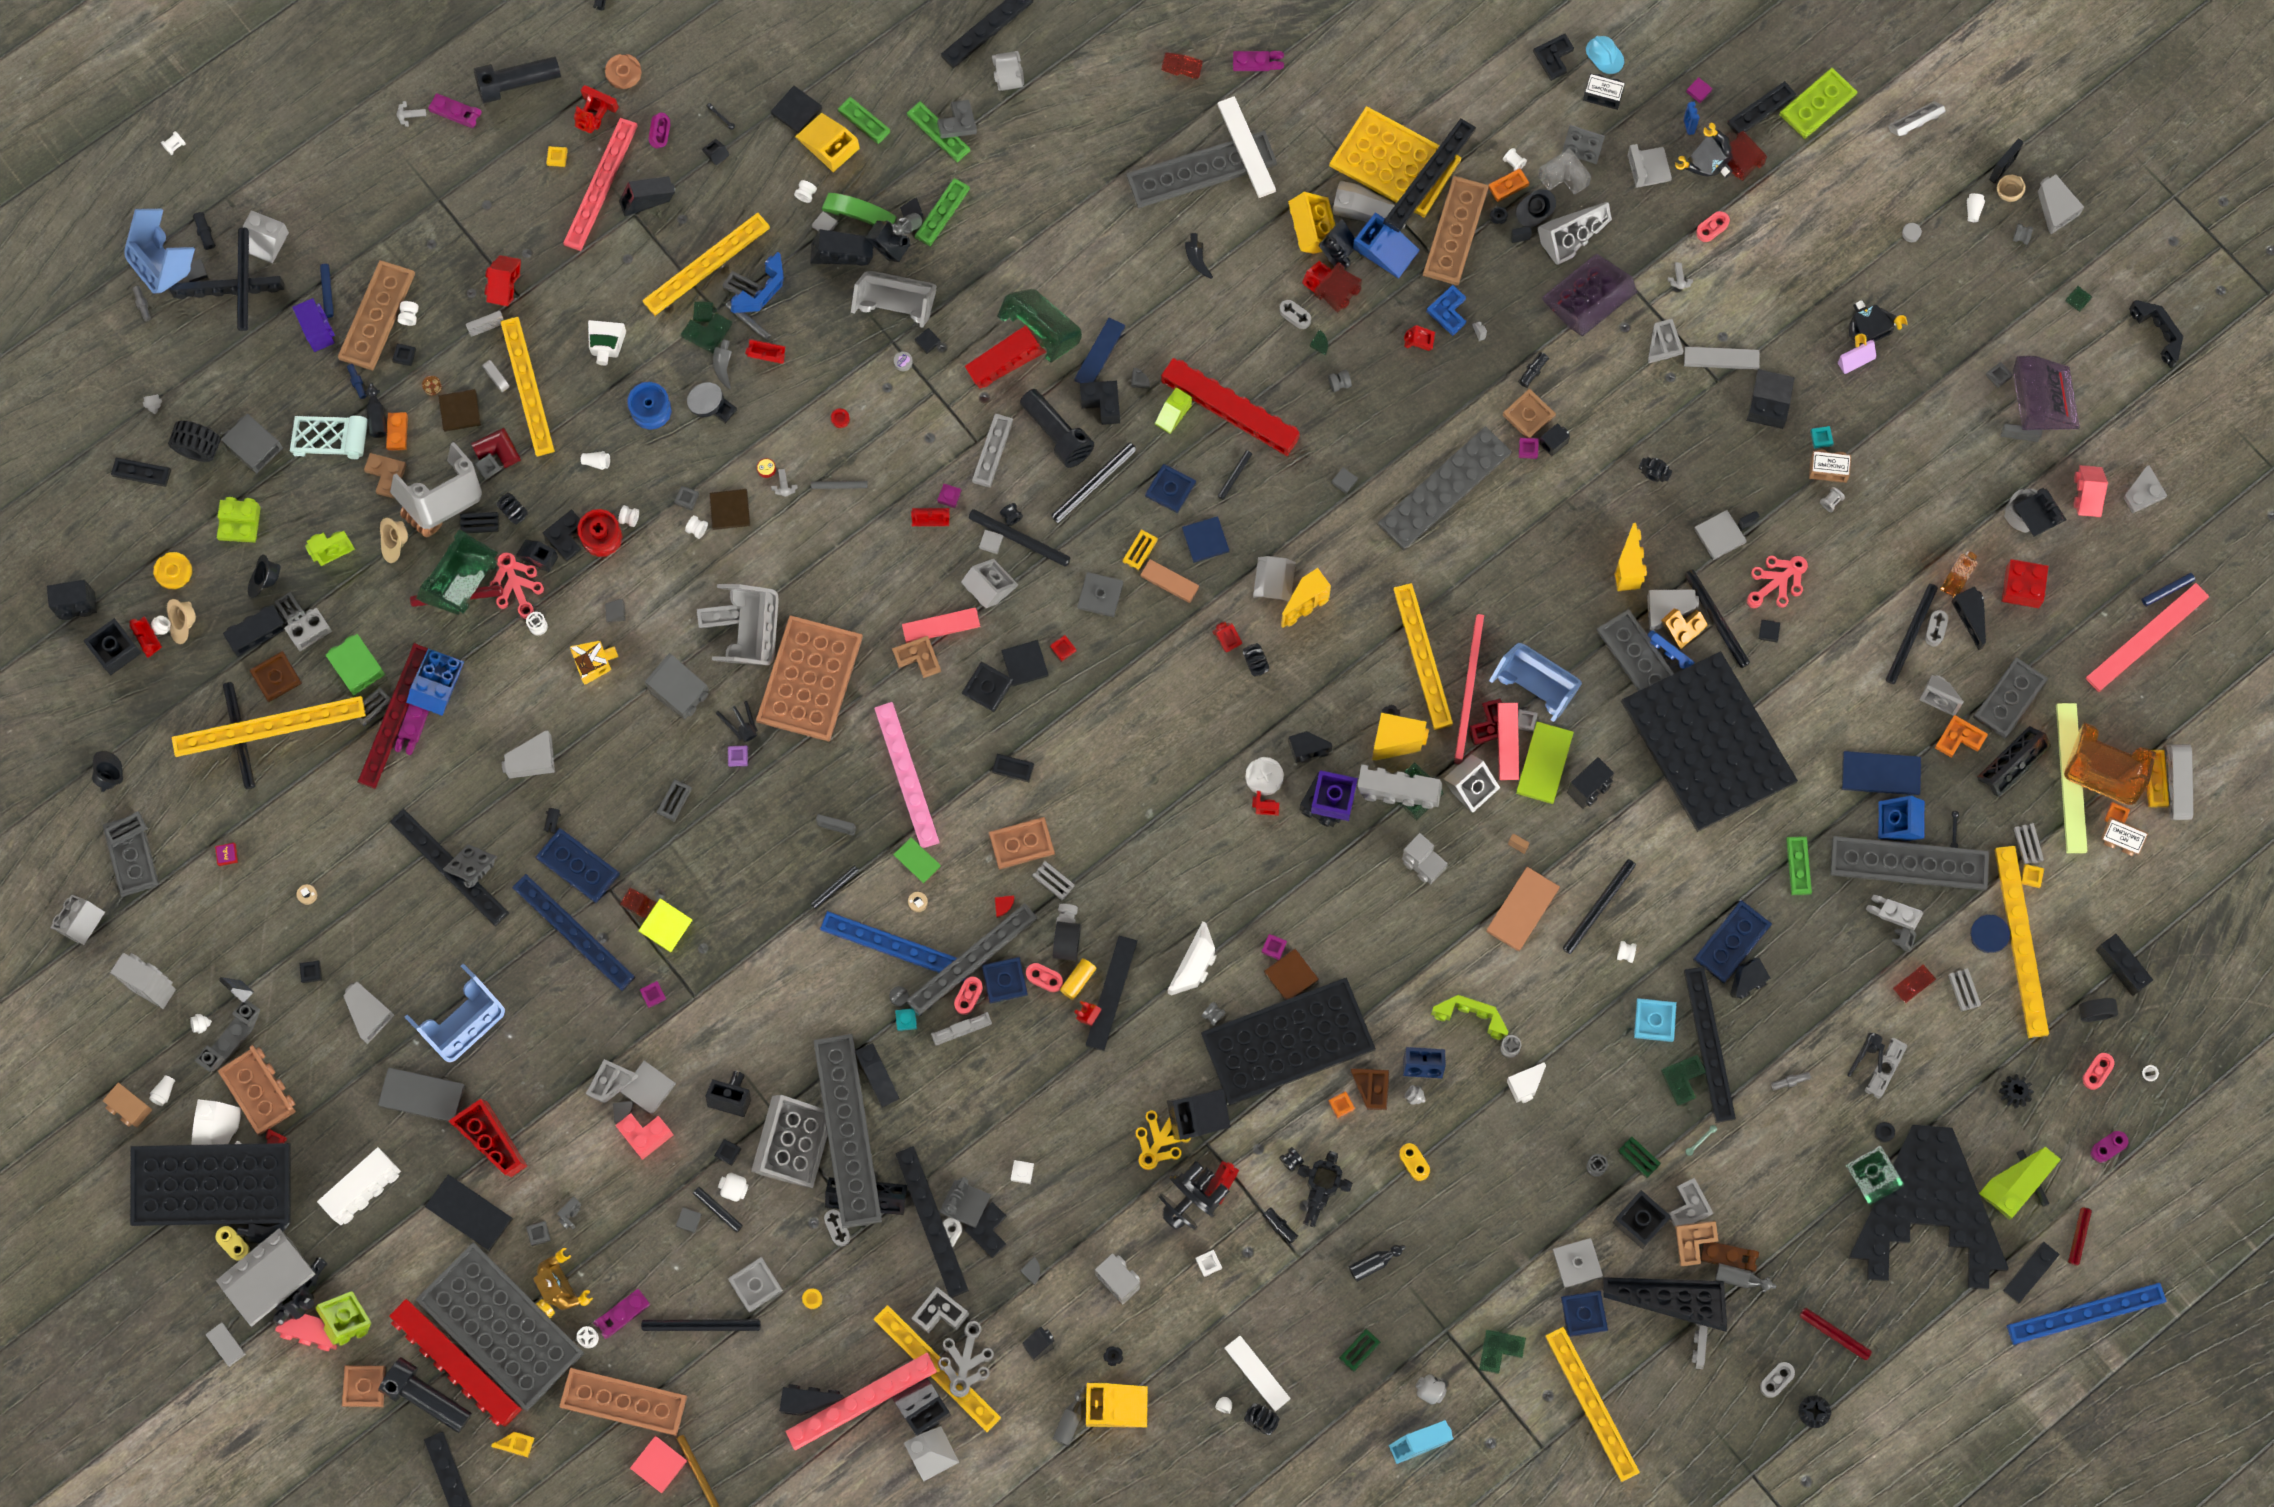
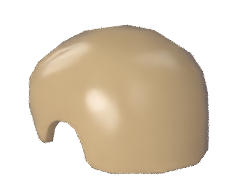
M2013 174L2005 175L1998 182V195L2007 202L2019 200L2025 193L2023 179Z

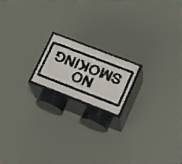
M1590 73L1583 101L1618 110L1625 83L1619 79H1609L1600 74L1594 75Z

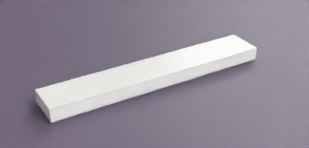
M1235 96L1218 102L1219 110L1258 198L1276 192V188Z

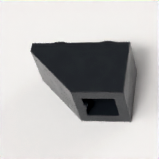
M525 540L516 554L517 557L548 573L558 559L554 549L533 540Z
M1308 731L1289 736L1288 738L1295 763H1307L1313 757L1319 756V758L1328 756L1329 752H1332L1331 742Z
M1753 957L1737 967L1730 993L1733 998L1743 999L1750 995L1749 991L1754 988L1760 989L1767 984L1766 981L1771 979L1760 958Z
M1041 1326L1022 1344L1035 1362L1054 1349L1053 1342L1055 1340L1048 1329L1044 1330Z

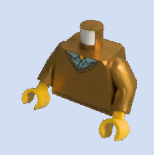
M562 1248L555 1256H551L541 1262L537 1269L538 1275L533 1278L545 1302L556 1306L560 1310L576 1307L579 1304L587 1306L593 1299L586 1297L590 1293L589 1290H585L577 1298L558 1262L563 1263L571 1257V1255L568 1257L563 1255V1251L566 1248Z

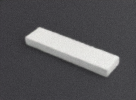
M1241 1336L1224 1348L1274 1412L1291 1399Z

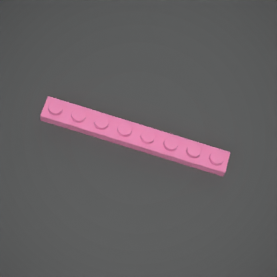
M893 702L875 707L874 709L919 844L922 848L939 844V839Z

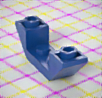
M779 252L774 256L771 255L765 262V273L771 277L766 282V287L762 291L759 290L754 298L745 291H742L739 295L736 294L730 301L731 312L760 311L782 287L783 270L781 254Z

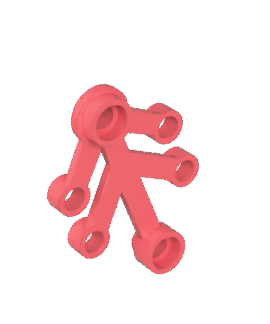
M503 553L497 559L499 569L494 580L490 582V586L494 584L501 585L506 572L509 579L503 589V595L497 598L496 603L499 608L505 609L509 604L508 598L513 589L520 604L518 612L522 618L527 619V616L534 612V608L526 601L521 586L533 590L537 595L544 591L542 583L527 580L517 576L514 572V569L526 573L528 578H534L537 575V570L534 566H527L516 562L515 557L511 553ZM506 560L510 561L508 565H504ZM529 570H534L533 574H528ZM536 586H541L540 590L538 591L534 589ZM501 600L506 601L503 605H500L499 602ZM529 609L530 612L528 614H524V610Z
M1769 556L1766 559L1765 564L1770 569L1775 567L1788 568L1783 573L1763 571L1762 568L1755 567L1751 572L1753 579L1759 580L1762 578L1772 579L1773 581L1759 592H1751L1747 598V604L1751 608L1760 607L1763 598L1779 586V597L1776 600V604L1780 608L1786 607L1789 602L1787 597V581L1793 574V586L1790 591L1793 596H1800L1803 591L1801 574L1805 573L1808 568L1807 561L1801 556H1795L1790 561L1779 560L1775 556ZM1773 560L1775 564L1771 565L1768 561ZM1799 562L1802 566L1797 567L1795 563ZM1759 571L1761 575L1756 576L1754 572ZM1799 588L1800 592L1797 593L1793 589ZM1757 596L1759 600L1754 601L1752 597ZM1779 599H1784L1786 603H1780Z

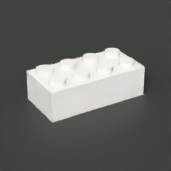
M377 1147L317 1202L338 1224H347L353 1219L355 1212L363 1210L373 1196L377 1197L384 1190L383 1187L388 1183L394 1182L399 1177L398 1174L401 1171Z

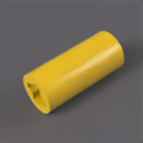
M1082 958L1060 988V991L1068 998L1074 1000L1094 973L1096 967L1088 960Z

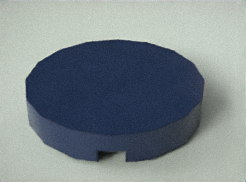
M1987 914L1979 917L1970 929L1972 944L1984 953L2000 952L2006 947L2010 939V930L2007 923L1996 915Z

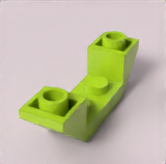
M1456 995L1434 1006L1431 1015H1434V1018L1439 1021H1450L1454 1006L1464 1013H1469V1011L1476 1013V1016L1482 1019L1491 1018L1487 1033L1497 1040H1502V1038L1504 1039L1508 1035V1030L1494 1006Z

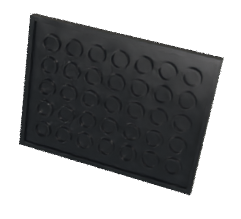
M1721 651L1621 700L1625 710L1697 832L1798 782Z

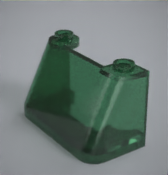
M1032 288L1011 292L1005 296L997 315L1003 322L1009 318L1014 322L1019 318L1041 337L1042 342L1040 346H1045L1047 350L1045 358L1050 363L1078 345L1082 338L1080 327L1037 290Z
M458 530L454 536V541L449 545L446 553L430 577L428 576L427 580L420 586L416 598L422 603L456 615L466 612L470 605L468 601L490 569L493 571L498 563V560H496L498 552L461 530Z

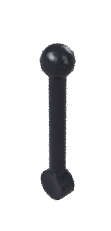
M711 103L706 105L709 110L713 111L728 125L730 130L735 128V124L730 123Z
M1953 811L1951 814L1953 817V839L1950 847L1958 848L1956 836L1959 812Z

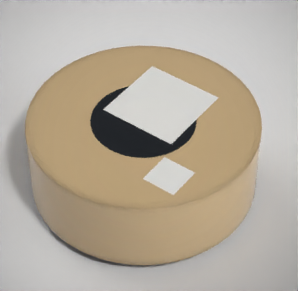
M302 885L297 890V898L302 904L310 905L317 899V891L311 885Z
M914 892L909 896L908 904L912 911L922 912L926 909L928 900L925 894Z

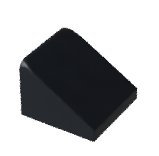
M717 139L702 149L715 165H718L729 156L725 145Z
M917 198L900 207L903 217L911 213H917L923 219V213Z

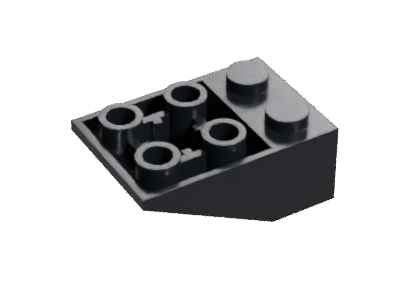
M1224 1089L1167 1100L1175 1140L1187 1139L1231 1128Z
M928 1378L891 1397L916 1436L931 1430L951 1416Z

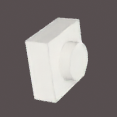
M1014 1160L1011 1181L1031 1184L1034 1163Z
M1214 1250L1196 1258L1204 1277L1222 1269Z

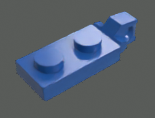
M1654 630L1649 632L1650 643L1658 649L1660 647L1666 650L1664 654L1672 660L1677 658L1679 667L1685 669L1695 663Z

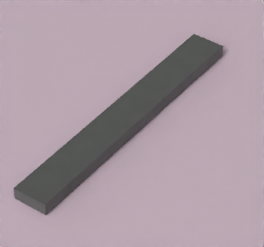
M1024 903L906 999V1002L918 1016L921 1015L1036 921L1037 916Z

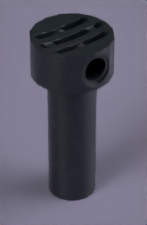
M556 56L494 71L492 64L473 69L483 104L501 100L500 92L561 78Z
M1031 389L1022 396L1020 400L1021 406L1056 444L1054 454L1065 467H1075L1091 454L1095 446L1093 440L1083 429H1072L1037 389Z
M400 1357L384 1377L378 1391L395 1402L401 1396L443 1424L460 1433L471 1418L472 1413L416 1377L418 1368Z

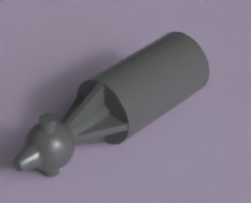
M911 213L899 219L896 225L892 224L894 234L903 236L920 228L922 218L917 213Z
M1721 1263L1718 1264L1715 1281H1724L1726 1284L1746 1289L1761 1286L1763 1292L1776 1288V1285L1772 1283L1768 1276L1761 1280L1751 1271Z
M1085 1386L1076 1391L1074 1395L1076 1400L1064 1410L1052 1440L1062 1445H1070L1082 1417L1081 1402L1086 1399Z

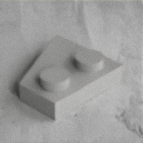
M1673 319L1654 323L1648 363L1683 355L1684 351Z
M2148 465L2123 498L2131 512L2135 513L2165 499L2167 494Z
M604 1059L586 1095L605 1104L637 1079L638 1075Z

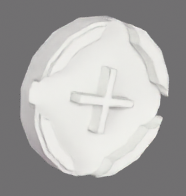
M1261 757L1249 764L1246 769L1245 779L1248 787L1257 794V791H1261V795L1267 796L1274 794L1280 789L1284 773L1276 760Z

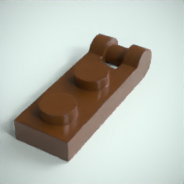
M1710 1242L1703 1243L1700 1259L1703 1262L1717 1265L1721 1263L1756 1272L1757 1265L1755 1263L1756 1259L1759 1258V1252ZM1743 1256L1748 1257L1747 1263H1742Z

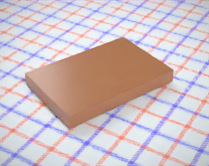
M1045 817L989 832L999 870L1055 854Z

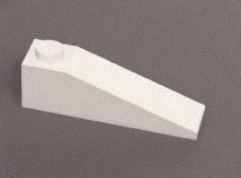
M198 1099L191 1145L229 1144L232 1136L239 1128L242 1109L216 1101Z

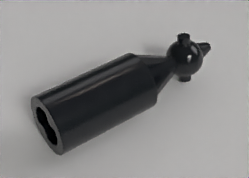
M370 383L369 388L365 391V394L370 397L366 407L370 436L381 438L387 435L384 409L376 397L380 390H377L373 383Z
M1394 1245L1390 1251H1376L1349 1265V1270L1355 1281L1358 1282L1385 1268L1393 1256L1399 1257L1406 1247L1405 1245Z

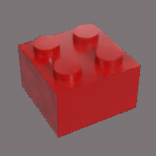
M2010 559L2006 566L2001 602L2040 608L2044 602L2049 566Z

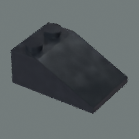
M1758 369L1746 421L1783 429L1787 421L1795 377Z

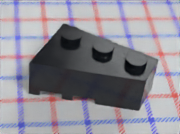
M820 229L811 243L810 264L864 266L869 265L873 258V245L866 239V236Z

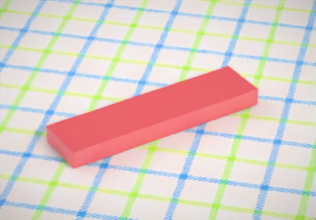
M976 607L902 624L906 643L928 636L930 639L980 627Z
M1498 703L1499 780H1519L1518 703Z

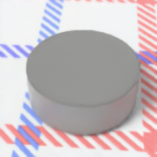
M1908 223L1903 228L1902 236L1907 242H1916L1920 238L1922 230L1918 224Z

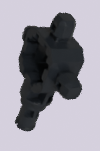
M1329 1151L1325 1158L1326 1161L1319 1160L1314 1162L1312 1169L1306 1165L1299 1166L1297 1174L1305 1179L1306 1177L1309 1178L1307 1184L1310 1189L1307 1199L1309 1201L1307 1205L1309 1208L1303 1224L1307 1226L1310 1220V1227L1316 1226L1320 1211L1323 1210V1207H1326L1329 1197L1335 1195L1338 1188L1344 1192H1350L1353 1183L1345 1178L1342 1180L1343 1172L1340 1166L1335 1165L1338 1159V1153ZM1318 1168H1324L1337 1174L1332 1189H1326L1313 1183Z
M317 1257L311 1265L315 1275L275 1307L278 1311L274 1315L273 1321L277 1325H283L288 1318L297 1320L307 1310L312 1309L314 1306V1296L311 1292L317 1285L316 1282L319 1274L327 1266V1262L324 1259Z

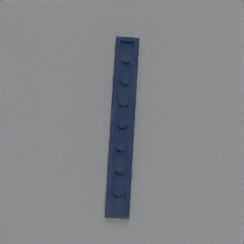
M527 874L512 887L621 991L635 979V976Z

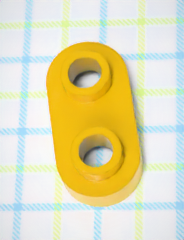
M1411 1143L1403 1145L1400 1149L1399 1157L1409 1174L1416 1181L1425 1180L1429 1176L1430 1167L1420 1150ZM1411 1150L1413 1155L1407 1156L1406 1151ZM1422 1167L1424 1172L1418 1173L1416 1168Z

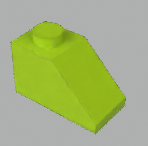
M1175 388L1166 400L1155 425L1171 434L1192 406V397Z

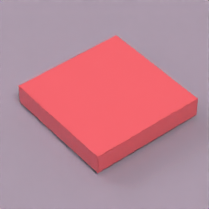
M655 1436L630 1469L660 1493H663L686 1464L687 1460Z

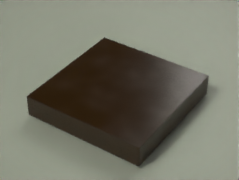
M475 389L438 395L444 432L481 426Z
M747 489L709 493L713 530L750 526Z

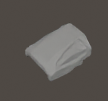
M1258 557L1253 598L1264 597L1289 602L1292 596L1296 562L1287 558Z

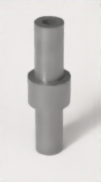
M140 286L133 287L136 297L135 303L141 311L144 321L151 320L147 308L148 303L146 298L143 297Z
M1809 1072L1796 1076L1792 1074L1785 1076L1786 1079L1771 1083L1773 1091L1787 1086L1789 1088L1797 1086V1083L1810 1080L1811 1075Z

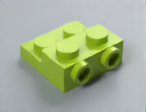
M226 497L225 500H220L217 539L256 543L261 510L259 504L251 498L237 501L236 498Z
M345 531L335 532L328 539L324 533L315 534L310 540H307L308 544L305 545L313 561H318L320 566L355 550Z
M353 1291L316 1306V1311L325 1324L324 1331L333 1345L337 1343L344 1345L350 1341V1338L354 1336L362 1338L368 1333L371 1321Z

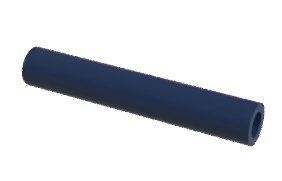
M321 264L324 312L327 318H331L334 316L330 268L329 264Z
M2189 573L2141 599L2143 605L2147 607L2194 582V575Z

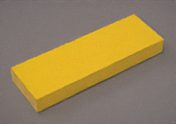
M2145 750L2144 762L2148 807H2168L2169 795L2165 750Z

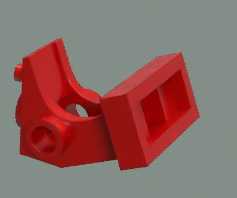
M584 85L581 93L583 99L587 100L583 109L576 106L574 120L575 127L591 134L595 129H599L601 119L607 110L616 113L618 104L615 98ZM591 110L597 112L595 116L590 112Z

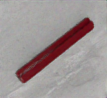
M1804 1308L1800 1313V1318L1863 1360H1867L1870 1357L1871 1350L1808 1308Z

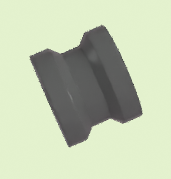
M2018 223L2013 241H2022L2023 244L2028 245L2033 227H2024Z
M1212 1002L1204 1011L1202 1017L1208 1019L1214 1027L1224 1017L1226 1011L1219 1009L1217 1003Z

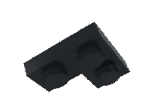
M1566 34L1533 49L1534 55L1550 81L1567 73V69L1560 57L1573 52L1574 47Z
M572 509L542 532L566 561L581 551L579 545L571 537V535L578 531L580 518Z
M993 1202L983 1211L976 1228L969 1225L965 1229V1232L992 1259L1007 1245L993 1231L1007 1215Z

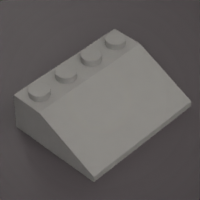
M784 1095L772 1096L751 1172L813 1188L828 1135L824 1109Z
M279 1228L220 1276L216 1282L252 1327L312 1278L315 1273L293 1242Z

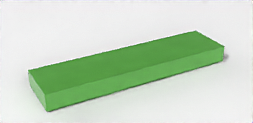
M918 102L907 112V116L957 163L970 152V148L958 136L941 139L937 126L939 118L922 102Z
M954 178L916 232L915 238L931 247L970 190V186Z

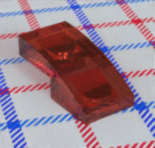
M1166 52L1161 70L1176 76L1183 74L1197 80L1200 76L1203 61L1181 54Z
M629 888L620 905L646 919L657 902Z
M1923 964L1893 989L1907 1003L1933 983L1936 978Z

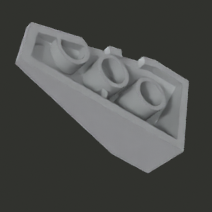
M1340 181L1333 205V215L1368 222L1375 212L1386 218L1396 204L1359 184Z
M1604 202L1553 219L1537 227L1541 245L1555 264L1559 265L1573 258L1577 254L1576 251L1581 246H1585L1588 243L1587 240L1594 233L1597 234L1612 220L1609 203Z

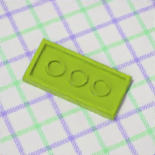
M1831 68L1780 111L1779 115L1806 139L1856 96L1857 91Z
M1536 722L1516 794L1550 804L1554 803L1573 737V731Z

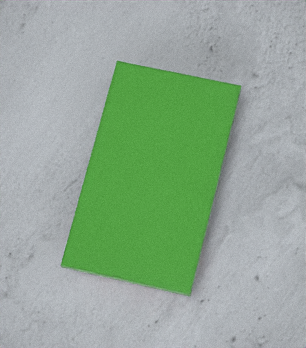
M910 838L893 854L923 884L941 867L913 838Z

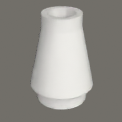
M1969 194V198H1967L1968 221H1979V216L1985 203L1983 195Z
M604 451L583 453L581 455V464L603 470L610 465V455Z
M165 1075L150 1092L151 1096L149 1099L153 1103L163 1106L164 1103L168 1102L175 1080Z

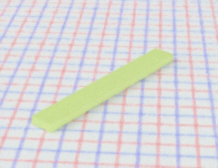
M2061 703L2056 705L2066 853H2086L2087 839L2077 703Z

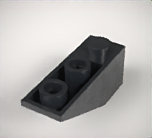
M789 1384L788 1387H783L779 1411L781 1414L803 1416L833 1405L844 1399V1396L837 1390H828V1393L820 1392V1388L808 1387V1390L800 1389L799 1385Z

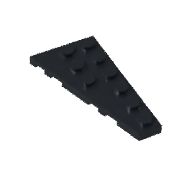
M1603 1277V1298L1727 1332L1724 1281Z

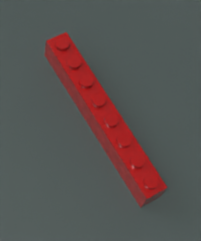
M1172 358L1161 375V382L1174 390L1175 388L1180 389L1191 396L1192 401L1285 456L1289 455L1299 440L1300 432L1295 426L1285 424L1278 416L1268 414L1263 407H1256L1251 404L1246 397H1239L1232 389L1224 388L1215 379L1205 377L1200 370H1193L1183 360Z
M405 1299L389 1315L393 1320L391 1324L398 1331L403 1329L407 1333L405 1338L413 1345L417 1343L421 1347L419 1351L426 1358L431 1356L435 1360L433 1365L441 1372L445 1370L449 1374L447 1378L455 1386L459 1383L463 1387L461 1392L469 1399L473 1397L477 1401L475 1405L483 1413L487 1410L492 1415L489 1419L497 1426L501 1424L506 1427L520 1413L522 1409L409 1300Z

